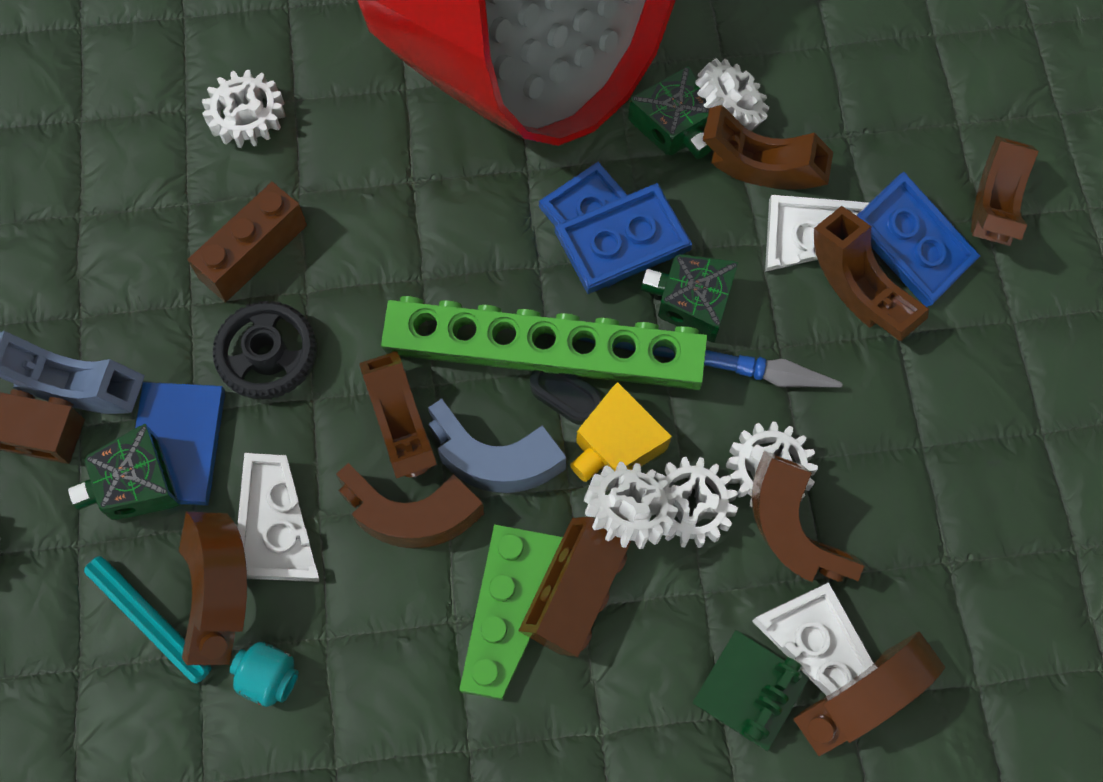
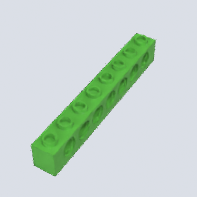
M402 296L400 301L388 300L381 342V347L387 354L398 351L399 356L526 371L539 370L544 373H564L579 377L700 390L702 385L707 335L699 334V330L696 328L680 326L676 327L675 331L659 330L657 324L648 322H637L635 327L621 326L618 320L611 318H596L595 323L579 321L580 317L566 313L556 314V318L540 317V312L530 309H518L517 314L503 313L501 308L492 305H479L477 310L462 308V304L447 300L439 301V305L423 304L424 301L422 299L411 296ZM425 321L437 322L436 330L431 335L421 336L418 334L420 325ZM462 326H475L476 333L471 339L465 341L457 339V332ZM510 329L516 333L515 339L510 344L500 345L495 342L496 335L501 330ZM544 333L551 334L556 338L554 345L548 349H539L534 345L535 339ZM580 338H589L596 344L595 348L587 354L576 352L573 346ZM620 342H628L633 345L635 352L629 358H619L613 353V348ZM665 346L672 349L675 358L668 363H661L654 358L652 353L656 348Z

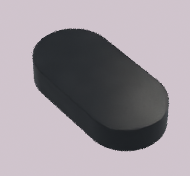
M533 370L530 376L532 394L539 401L572 423L582 425L602 401L598 390L576 375L544 373L543 371Z

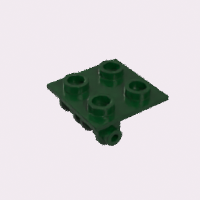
M735 630L692 703L768 752L809 678L801 671L802 665L796 660L789 657L783 660Z

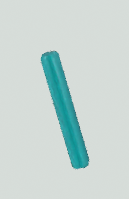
M97 556L85 566L84 573L191 682L197 684L210 673L211 665L185 664L182 659L185 639L106 559Z

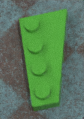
M494 524L462 675L460 693L503 700L531 639L518 630L563 537Z

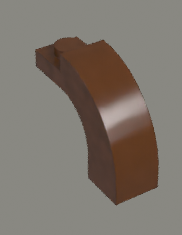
M723 105L709 108L703 141L714 151L712 164L722 172L749 184L775 189H807L828 185L833 151L815 132L786 139L769 138L745 128Z
M1000 136L995 137L976 196L971 223L972 236L1011 246L1013 238L1022 240L1027 224L1021 217V203L1029 175L1039 152L1033 145Z
M841 206L814 228V247L819 264L836 294L869 328L874 324H878L896 339L902 341L928 319L929 308L906 293L886 276L875 260L871 249L872 226Z
M398 351L359 363L396 479L403 476H419L425 473L429 467L437 465Z
M764 451L754 476L752 507L758 529L771 550L786 567L808 581L813 582L819 567L821 574L833 580L842 582L845 576L859 581L865 565L855 555L815 541L806 536L802 530L799 520V506L812 473L801 464Z
M349 463L336 473L342 485L338 491L353 508L361 504L352 513L356 524L372 537L393 546L425 548L445 543L465 532L485 514L483 502L454 474L427 498L412 503H399L380 495Z
M186 511L179 552L186 560L190 570L192 603L182 659L186 665H229L235 633L243 632L246 612L247 570L243 542L235 522L228 514Z
M918 631L886 650L872 666L855 679L799 712L794 717V721L817 755L821 756L846 741L851 743L889 719L931 686L946 667L921 632Z

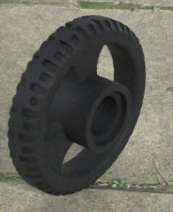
M260 301L257 304L254 302L246 305L245 308L241 307L236 310L235 314H231L225 320V323H222L213 343V361L223 382L236 393L253 399L277 398L285 395L287 392L290 393L296 389V386H300L312 371L317 356L316 337L308 320L293 307L275 301ZM280 319L289 322L298 330L302 339L301 350H287L279 332L275 328L276 323ZM247 323H254V326L247 329L242 336L241 349L243 353L229 356L228 349L234 335ZM273 345L272 350L267 354H257L261 347ZM252 368L262 375H273L282 369L286 370L287 373L284 377L269 383H252L244 380L246 374Z

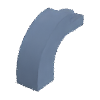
M6 331L0 332V378L13 383V388L49 401L50 397L61 398L73 403V408L106 414L132 413L145 375L111 359L91 362L64 357L38 347Z
M443 399L428 407L432 420L428 427L437 441L443 444L438 448L441 462L456 477L471 486L499 493L520 492L540 486L566 470L567 457L543 425L514 444L490 446L472 438Z

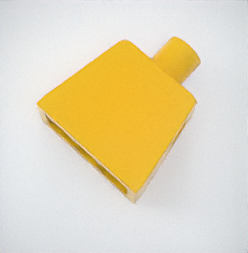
M617 382L577 431L576 443L584 452L570 463V467L583 482H587L594 474L603 470V467L606 465L615 471L618 463L623 462L628 470H632L635 463L640 464L641 467L664 453L669 447L672 436Z

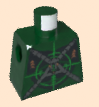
M689 66L630 98L628 119L666 155H673L687 147L696 159H700L712 150L703 141L709 109L704 107V104L707 102L706 99L697 94L701 88L695 84L697 79Z
M682 254L675 255L669 274L647 268L641 291L662 296L658 316L662 320L677 327L696 328L699 330V334L707 335V341L715 343L738 262Z
M146 424L138 426L88 454L85 458V465L90 479L68 488L70 499L77 510L97 503L100 511L111 520H120L180 506L159 439Z

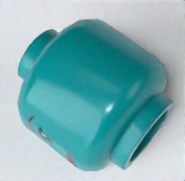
M265 642L255 643L247 651L241 649L230 666V673L234 675L233 688L235 692L263 707L272 706L277 701L283 703L293 690L299 674L298 670L294 669L295 662L293 656Z

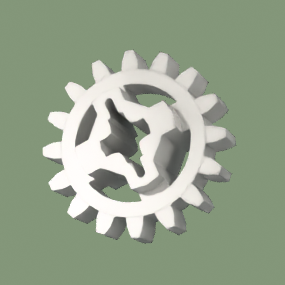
M715 58L698 73L699 78L695 81V84L701 88L697 92L698 96L705 98L707 101L704 104L705 108L709 109L723 105L750 131L756 129L768 117L766 112L769 110V106L764 103L767 97L759 93L760 84L753 83L754 77L747 71L742 73L738 64L731 67L727 59L720 62Z
M246 70L243 77H238L237 73L232 71L230 80L226 81L219 77L217 78L220 85L218 88L208 87L207 91L210 98L202 100L206 110L202 114L213 136L220 135L224 144L227 145L234 139L238 148H242L245 140H250L253 146H257V137L262 136L264 139L269 140L271 137L268 130L270 128L274 130L281 128L278 118H285L283 109L285 103L281 91L277 89L276 83L273 80L267 82L265 74L260 73L256 78H253L251 71ZM263 98H265V99L267 100V107H266V108L263 107V106H264L263 101H262ZM222 109L224 110L223 113L225 115L224 120L221 118Z
M772 422L768 431H764L760 423L755 424L753 436L745 430L741 432L739 437L740 443L733 442L729 451L735 457L728 458L726 468L735 470L730 475L731 480L729 484L739 483L741 485L737 496L740 498L749 494L752 497L753 481L746 469L751 471L754 478L764 451L792 461L791 453L796 463L807 468L812 473L811 476H813L818 470V466L808 463L815 454L814 449L804 450L802 448L807 438L803 435L795 440L791 437L793 433V427L788 426L784 433L779 432L777 422ZM773 443L766 447L760 446V444ZM811 478L805 489L807 491H810L815 483Z
M682 457L680 468L678 469L671 462L666 464L665 472L667 477L659 473L655 475L654 480L657 482L662 480L668 481L665 493L676 494L673 506L678 508L676 516L680 523L673 520L674 523L668 535L665 536L667 541L677 535L680 537L681 547L685 548L689 539H694L697 547L702 548L705 543V536H708L715 543L720 538L718 528L728 531L731 527L732 522L727 517H734L738 507L729 504V502L734 501L738 494L736 490L726 489L731 480L729 475L721 478L716 475L719 469L718 464L713 465L708 470L704 468V458L699 457L696 465L690 466L687 457ZM689 478V481L681 486L672 485L678 480ZM705 482L712 487L716 494L711 493ZM695 489L694 497L696 498L697 507L693 510L692 515L689 516L690 507H688L689 501L687 499L691 495L692 490ZM712 517H716L707 525L696 527V523L703 518L712 519Z
M619 462L615 471L606 465L603 467L601 475L594 474L584 497V501L588 503L585 515L596 517L592 526L594 530L602 528L607 530L605 540L610 541L616 536L621 538L620 543L623 548L627 547L629 541H635L637 547L643 549L647 540L656 545L659 543L662 535H668L678 512V508L673 506L676 494L665 493L668 481L662 480L657 482L654 480L656 471L653 469L645 474L641 472V467L638 463H635L632 470H628L623 462ZM656 514V517L649 521L651 516Z

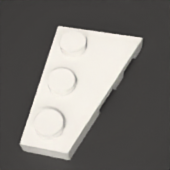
M771 195L769 199L765 272L818 260L814 247V228L841 206L857 215L869 202Z
M244 453L237 528L241 535L245 552L247 579L319 582L287 456Z
M829 583L752 620L787 657L796 660L802 665L801 671L826 696L840 689L874 664Z

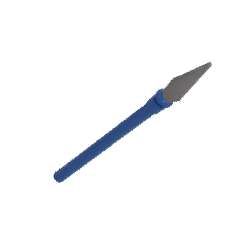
M589 338L578 339L580 341L594 343V341ZM620 342L615 345V348L635 351L633 345L628 342ZM665 346L656 348L652 353L655 356L675 358L672 349ZM708 350L705 352V366L735 371L736 374L748 377L753 375L754 379H765L777 387L840 388L843 386L840 381L786 359L766 361L763 357L755 360V357L733 356Z

